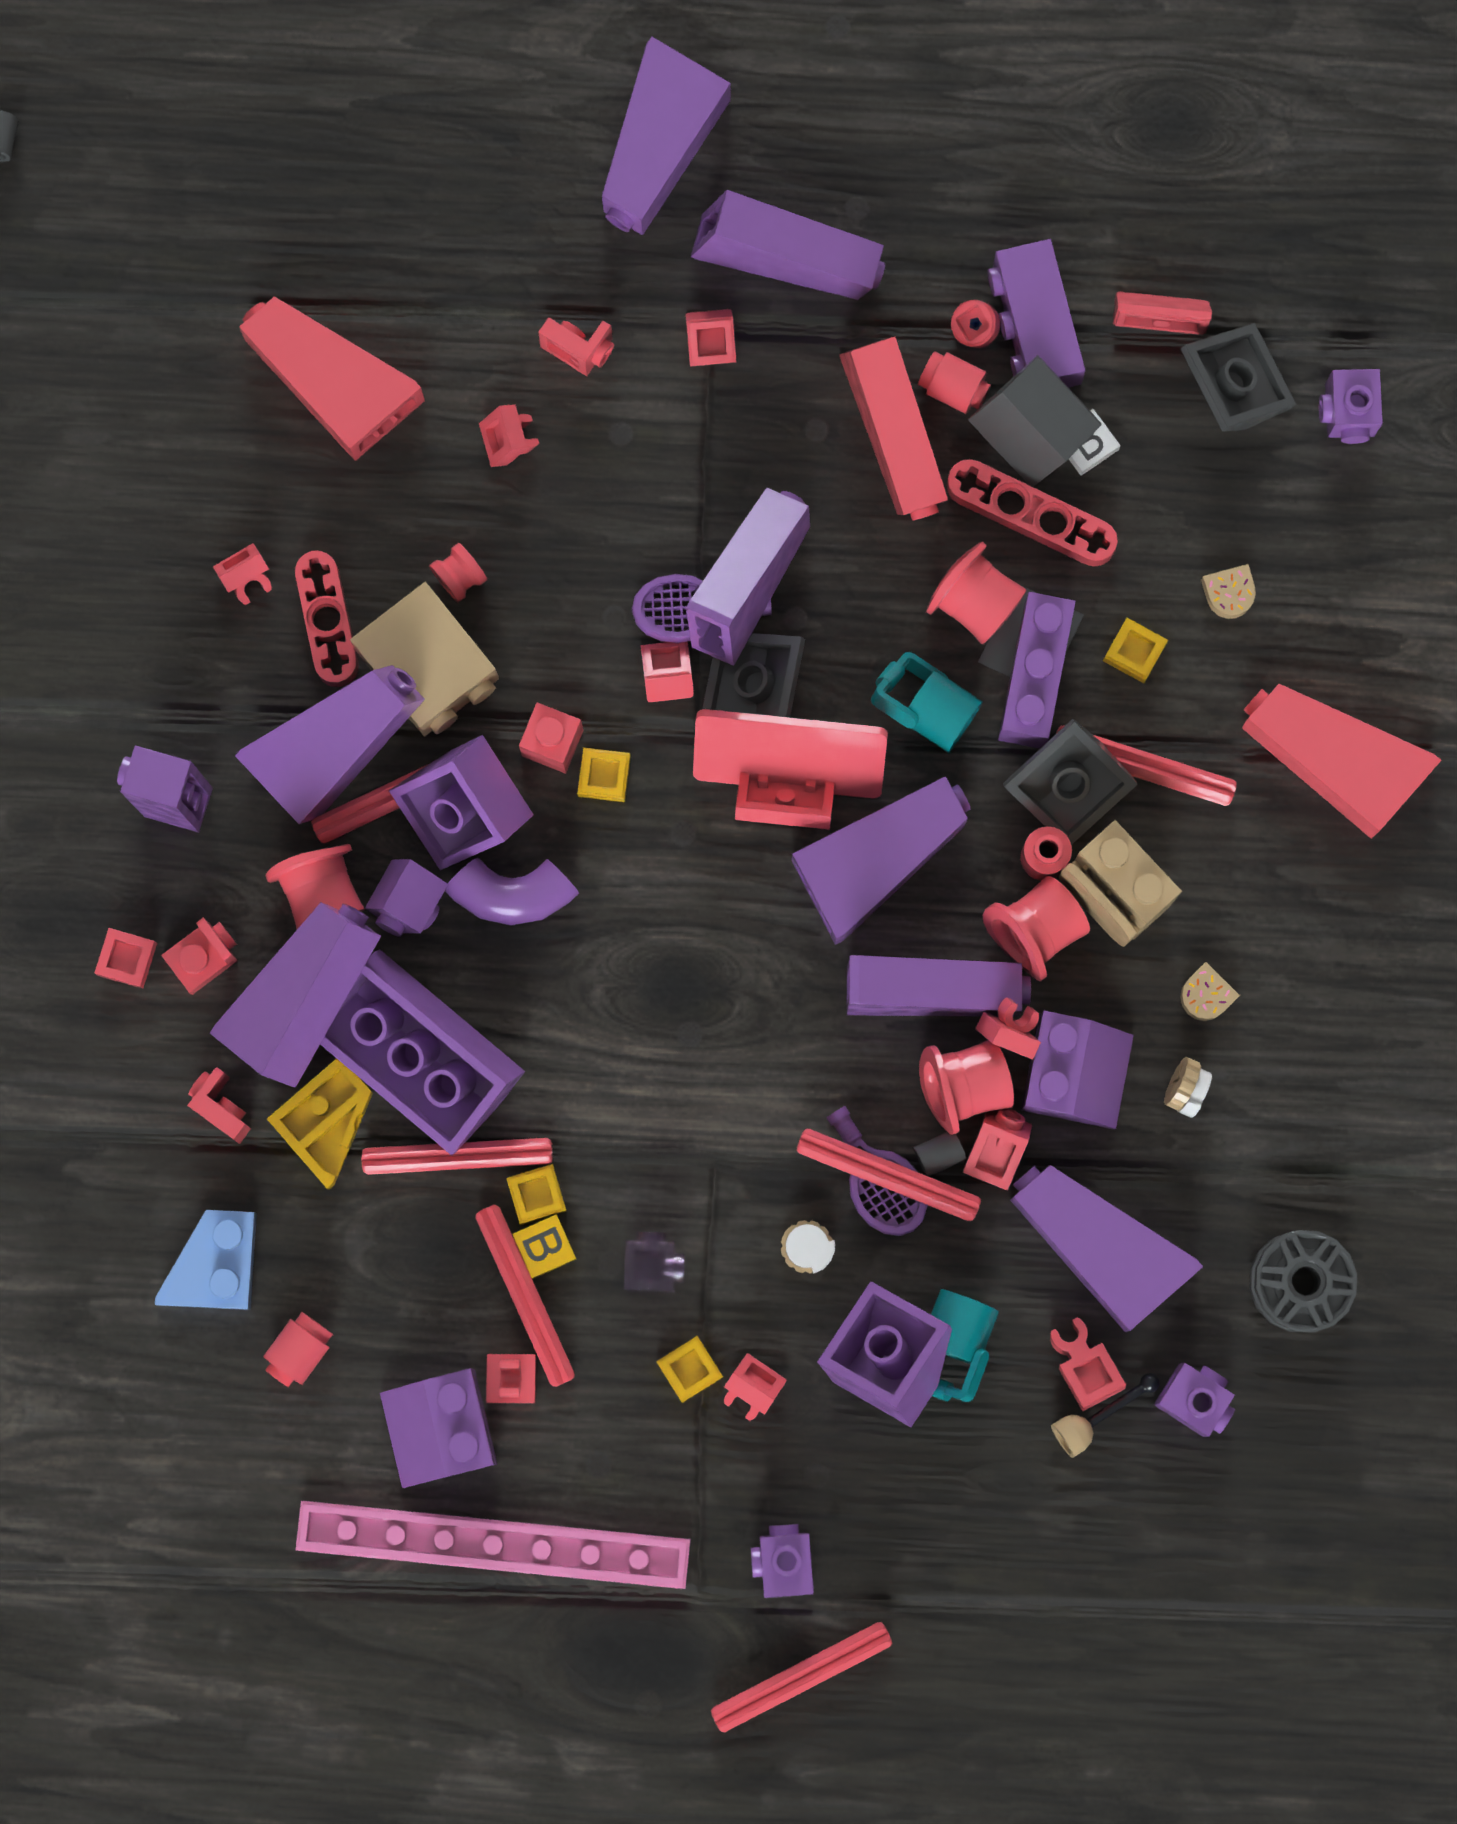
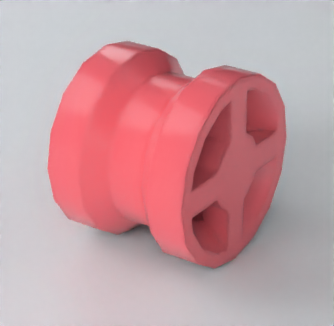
M460 543L451 548L450 556L443 561L435 560L429 565L437 580L457 603L466 597V590L473 585L481 586L488 580L475 559Z

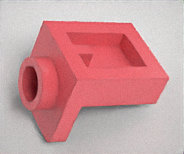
M548 317L538 332L541 348L586 377L594 365L599 368L604 365L615 345L611 342L612 326L605 321L601 322L588 342L585 340V334L575 325L567 321L559 324L550 317Z
M204 917L196 922L197 929L161 955L191 995L238 961L230 951V949L237 945L221 922L212 927Z
M218 1067L211 1074L205 1071L192 1085L188 1093L192 1100L187 1106L240 1144L251 1130L249 1126L241 1121L246 1112L224 1096L218 1103L213 1101L230 1077Z
M1007 1108L986 1112L965 1163L963 1173L1008 1191L1029 1142L1032 1124L1026 1122L1020 1113Z

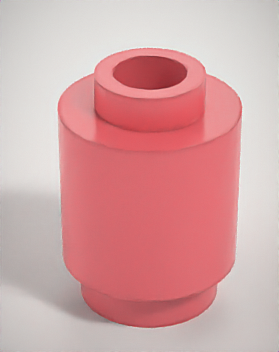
M935 351L928 360L918 382L919 386L927 389L926 395L964 414H967L971 407L978 410L982 406L991 387V384L984 381L987 375L986 371L948 352L945 355H941Z
M1049 826L1038 828L1028 836L1023 845L1020 855L1022 867L1030 877L1041 881L1045 876L1057 878L1071 859L1072 845L1067 835L1060 829ZM1039 846L1051 847L1055 851L1056 856L1052 858L1043 857L1039 851Z
M301 1312L295 1321L289 1320L263 1357L270 1362L265 1371L287 1387L294 1380L303 1385L330 1348L327 1342L333 1334L314 1319Z

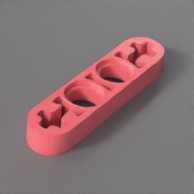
M962 460L956 463L950 470L947 490L952 500L959 505L1085 565L1101 566L1107 563L1114 555L1118 543L1117 533L1107 522L976 460ZM969 473H973L977 476L976 484L986 490L989 488L990 481L997 483V486L992 491L989 505L981 502L985 496L984 491L972 487L968 493L962 492L960 490L961 481L956 478L958 476L966 478ZM1007 491L1018 493L1024 501V508L1019 513L1012 515L1001 511L997 499L1002 493ZM1050 511L1059 512L1066 520L1065 530L1056 535L1046 533L1040 526V518L1043 514ZM1075 521L1083 524L1080 527L1079 534L1087 538H1092L1095 533L1103 535L1102 544L1108 547V549L1099 548L1095 554L1090 553L1087 550L1089 543L1076 536L1073 545L1067 543L1066 541L1072 534Z

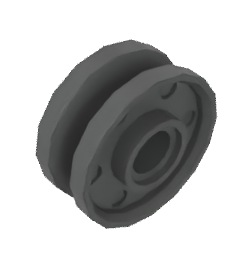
M1296 1230L1272 1238L1258 1251L1250 1268L1249 1290L1256 1308L1269 1323L1286 1331L1317 1332L1334 1326L1349 1312L1357 1294V1271L1351 1255L1336 1239L1319 1231ZM1299 1268L1307 1269L1314 1279V1286L1307 1295L1299 1294L1292 1284L1294 1272Z

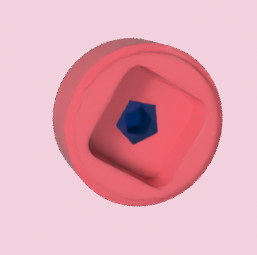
M980 300L965 301L956 308L952 315V333L957 341L965 346L972 348L988 346L996 339L1000 330L998 312L992 305Z

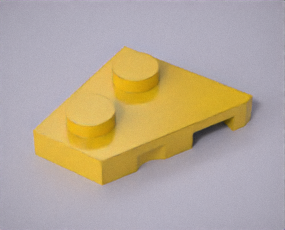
M336 1058L270 1115L267 1120L321 1183L330 1190L336 1183L373 1092L355 1073Z

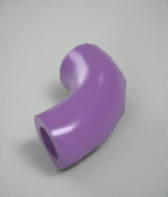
M476 858L465 865L449 881L445 892L456 903L478 918L506 925L543 920L567 905L579 894L575 886L548 859L526 876L509 878L498 875L489 869L480 858Z

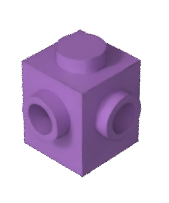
M1380 369L1332 370L1325 383L1326 395H1320L1319 398L1320 423H1327L1328 438H1341V442L1347 444L1369 441L1370 437H1374L1383 424Z
M411 859L391 860L364 909L377 916L376 925L392 935L400 937L402 933L421 934L423 930L429 928L435 921L439 913V906L437 904L448 883Z
M1180 1363L1153 1405L1202 1437H1209L1213 1430L1220 1434L1230 1421L1235 1409L1229 1404L1235 1395L1225 1389L1229 1381L1212 1369L1203 1366L1199 1372L1186 1363Z
M798 1524L769 1526L770 1536H760V1547L751 1548L753 1577H763L764 1598L814 1594L809 1533H799Z

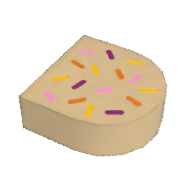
M1248 564L1205 575L1201 579L1207 602L1211 610L1218 616L1227 619L1238 618L1251 608L1256 593Z
M1205 962L1186 981L1182 987L1180 999L1182 1007L1188 1015L1197 1020L1207 1021L1221 1015L1240 995Z

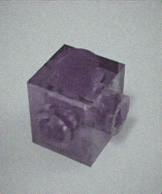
M637 1232V1241L626 1240L624 1290L626 1292L674 1293L675 1283H684L685 1253H676L675 1242L666 1241V1233Z

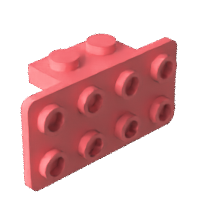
M702 709L697 712L695 721L693 776L700 781L739 785L735 820L830 830L834 795L872 799L881 796L888 732L882 727Z

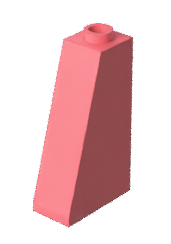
M275 296L266 304L260 302L253 306L243 318L244 323L239 326L245 341L354 461L360 458L425 401L422 389L415 380Z
M896 337L883 339L839 354L897 515L910 513L911 519L914 521L938 513L937 504L947 501L948 497Z
M1278 684L1270 694L1261 689L1244 709L1250 717L1246 720L1242 729L1371 839L1386 825L1441 762V759L1429 751L1281 684Z

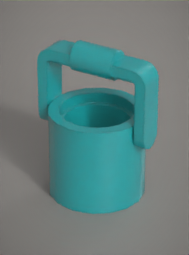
M905 652L897 662L893 661L888 664L876 679L877 688L871 697V702L876 708L906 728L913 729L947 753L957 744L983 701L948 679L944 673L912 652ZM905 669L925 681L908 708L886 694L891 692L905 675Z
M940 1289L931 1315L947 1323L952 1328L946 1355L971 1365L961 1390L955 1388L953 1383L940 1379L932 1397L943 1401L955 1398L963 1402H970L974 1399L989 1360V1352L985 1348L997 1319L998 1310L960 1294Z

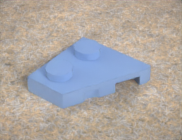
M206 1210L157 1293L155 1305L250 1310L257 1213Z

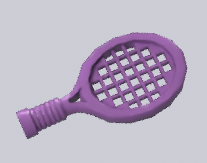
M672 574L657 577L643 585L635 595L632 606V614L636 625L646 635L661 642L682 643L691 641L689 630L684 631V628H689V626L683 623V619H687V615H683V610H686V606L682 605V601H690L692 598L691 592H696L703 580L691 575ZM678 585L679 589H672V586ZM681 586H688V588L682 589ZM689 592V597H682V593ZM663 593H670V598H663ZM672 593H679L680 598H673ZM654 594H661V598L654 599ZM771 599L762 616L771 615ZM661 602V607L654 608V603ZM663 602H670L671 607H664ZM673 602H680V606L673 607ZM645 603H652V608H645ZM680 610L681 615H674L673 611ZM655 611H662V616H655ZM664 611H671V616H664ZM645 612H652V617H645ZM674 619H681V624H674ZM655 620H662V625H655ZM664 620H671L672 624L665 625ZM672 628V631H665V629ZM674 628H681V632H675Z
M843 1106L826 1118L830 1125L836 1128V1131L846 1144L856 1148L860 1146L866 1152L917 1172L907 1159L898 1154L868 1146L862 1140V1134L857 1126H855L846 1106ZM850 1174L851 1199L858 1214L872 1228L886 1235L902 1236L913 1232L923 1222L928 1205L914 1200L916 1203L910 1206L906 1201L909 1197L904 1198L903 1195L896 1192L891 1195L886 1188L878 1192L874 1187L876 1184H872L869 1181L870 1186L864 1189L861 1183L865 1180ZM870 1188L876 1193L871 1197L866 1192ZM884 1191H886V1193L889 1196L885 1200H883L879 1195ZM863 1193L867 1197V1200L864 1202L860 1199V1195ZM897 1194L902 1198L898 1203L893 1198ZM878 1196L881 1202L874 1205L871 1199ZM889 1199H891L894 1204L890 1208H888L885 1204V1202ZM869 1201L873 1207L867 1211L864 1208V1204ZM902 1202L908 1207L903 1211L898 1206ZM883 1204L886 1210L880 1214L877 1207ZM896 1207L899 1214L893 1216L890 1210ZM872 1210H875L878 1214L875 1218L869 1213ZM908 1210L913 1215L909 1219H907L903 1214ZM888 1212L891 1219L885 1222L882 1215ZM901 1215L905 1221L898 1224L895 1218Z

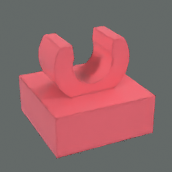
M515 404L498 406L479 423L491 467L507 466L520 454L529 453L539 444L538 438L526 439L524 437L522 428L528 426L533 419L528 414L518 415Z
M254 543L213 566L227 592L229 593L234 590L237 598L244 605L250 603L245 593V586L248 582H260L266 593L272 590L271 583L264 573L269 568Z
M1006 997L998 1007V1017L983 1012L975 1028L992 1044L1033 1060L1041 1044L1029 1032L1035 1028L1039 1020V1013L1035 1009L1027 1006L1022 1017L1018 1020H1013V1014L1018 1004Z
M747 1353L724 1386V1388L729 1390L725 1395L724 1404L729 1407L736 1397L741 1398L751 1405L745 1416L747 1420L751 1421L759 1412L765 1415L787 1382V1379Z
M487 1354L486 1403L536 1404L537 1355Z

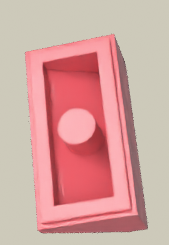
M1117 292L1115 296L1113 324L1119 327L1203 335L1206 333L1212 318L1210 304L1205 300Z

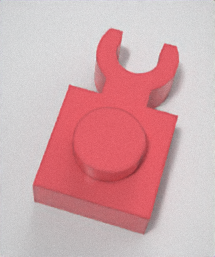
M1077 1317L1072 1321V1326L1078 1335L1075 1341L1066 1342L1062 1340L1056 1329L1050 1332V1341L1058 1353L1067 1355L1069 1358L1068 1361L1059 1365V1371L1083 1412L1125 1390L1126 1384L1103 1343L1091 1349L1086 1343L1088 1337L1087 1327Z

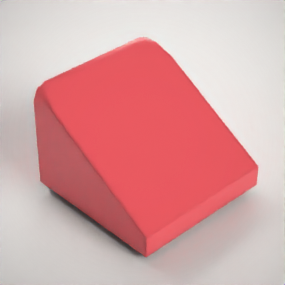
M731 309L685 314L690 366L736 362Z
M688 641L641 645L648 702L693 697L694 691Z

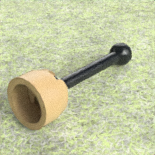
M1152 1373L1145 1374L1141 1378L1139 1385L1088 1419L1078 1415L1062 1417L1051 1425L1055 1437L1066 1453L1074 1458L1086 1450L1092 1443L1093 1427L1143 1393L1155 1392L1160 1385L1159 1378Z

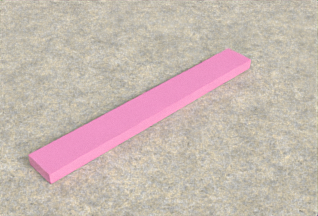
M301 1501L296 1541L297 1551L686 1589L690 1539L312 1501Z

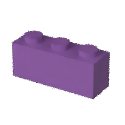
M1051 239L996 251L993 268L988 269V280L992 295L994 297L1001 296L1005 311L999 313L1001 331L1005 340L1012 339L1016 356L1010 358L1013 377L1033 358L1039 355L1068 387L1081 385L1085 374V367Z
M1033 592L1028 593L1024 604L998 741L1039 749L1048 742L1076 601Z
M135 745L132 756H126L123 759L117 778L118 785H122L120 792L144 817L199 833L213 787L191 761Z

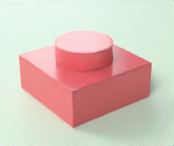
M108 928L94 973L100 977L143 989L157 942Z

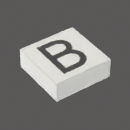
M1094 409L1090 411L1102 425L1069 458L1081 476L1117 452L1121 446Z

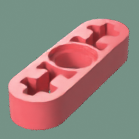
M310 551L298 560L295 567V577L313 663L318 676L325 684L332 687H343L355 679L359 663L356 650L350 641L353 634L341 577L334 559L329 554L323 551ZM320 563L323 570H330V573L323 575V584L327 595L336 591L335 597H318L312 578H305V575L312 573V565ZM310 596L317 597L310 602L308 601V597ZM332 607L340 613L339 624L333 630L321 631L314 626V616L319 609ZM343 636H345L346 638L345 642L336 641L342 638ZM318 641H336L337 650L342 660L349 659V663L342 665L341 674L334 675L330 668H324L325 664L331 662V655L327 643L318 647Z

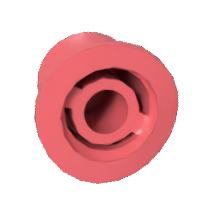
M980 542L969 549L949 568L935 589L926 610L928 614L932 615L938 608L962 624L981 645L988 641L1004 624L1027 590L998 571L981 555L987 546L984 542Z
M350 844L310 851L287 858L277 863L266 873L265 876L268 883L279 881L284 894H286L294 917L296 930L321 902L340 910L343 903L360 912L365 910L350 881L343 858L344 854L352 851Z
M1045 876L1030 892L1017 902L1009 906L993 903L983 913V923L993 940L1016 963H1022V969L1037 981H1042L1047 977L1045 967L1047 961L1060 950L1090 932L1088 919L1078 901L1061 882L1051 876Z
M986 1040L967 1049L941 1054L935 1045L928 1046L923 1050L919 1062L921 1089L932 1114L949 1134L953 1135L960 1131L959 1121L976 1114L1013 1107L1014 1091L1012 1079L1000 1046Z

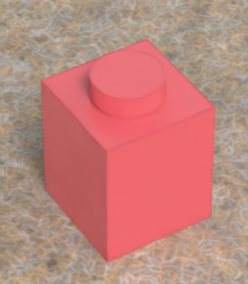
M536 703L519 744L522 757L566 774L584 731L581 719Z

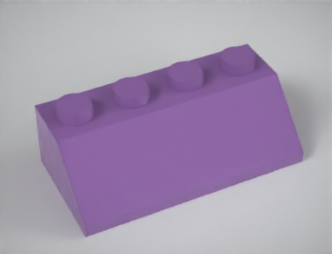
M380 949L371 953L320 1043L321 1046L450 1155L455 1154L499 1107L525 1073L521 1067Z

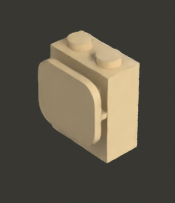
M426 581L350 639L354 649L371 671L393 665L395 668L402 669L413 678L416 683L415 689L425 700L408 719L424 737L431 731L439 734L449 728L458 719L457 711L470 701L473 705H477L485 700L496 689L493 683L499 680L495 667Z
M1116 820L1078 853L1076 859L1062 869L1059 875L1061 883L1072 893L1079 904L1113 940L1123 947L1132 939L1134 940L1161 916L1182 892Z

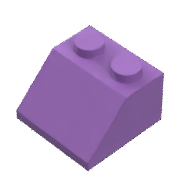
M483 735L450 750L389 791L440 870L505 842L534 815Z
M1043 1010L1039 1016L1035 1037L1041 1044L1033 1060H1030L1021 1111L1115 1130L1134 1035L1092 1020Z
M870 1281L817 1363L833 1383L907 1426L912 1427L938 1387L952 1328L947 1323Z
M469 1368L380 1393L402 1488L497 1465L475 1369Z

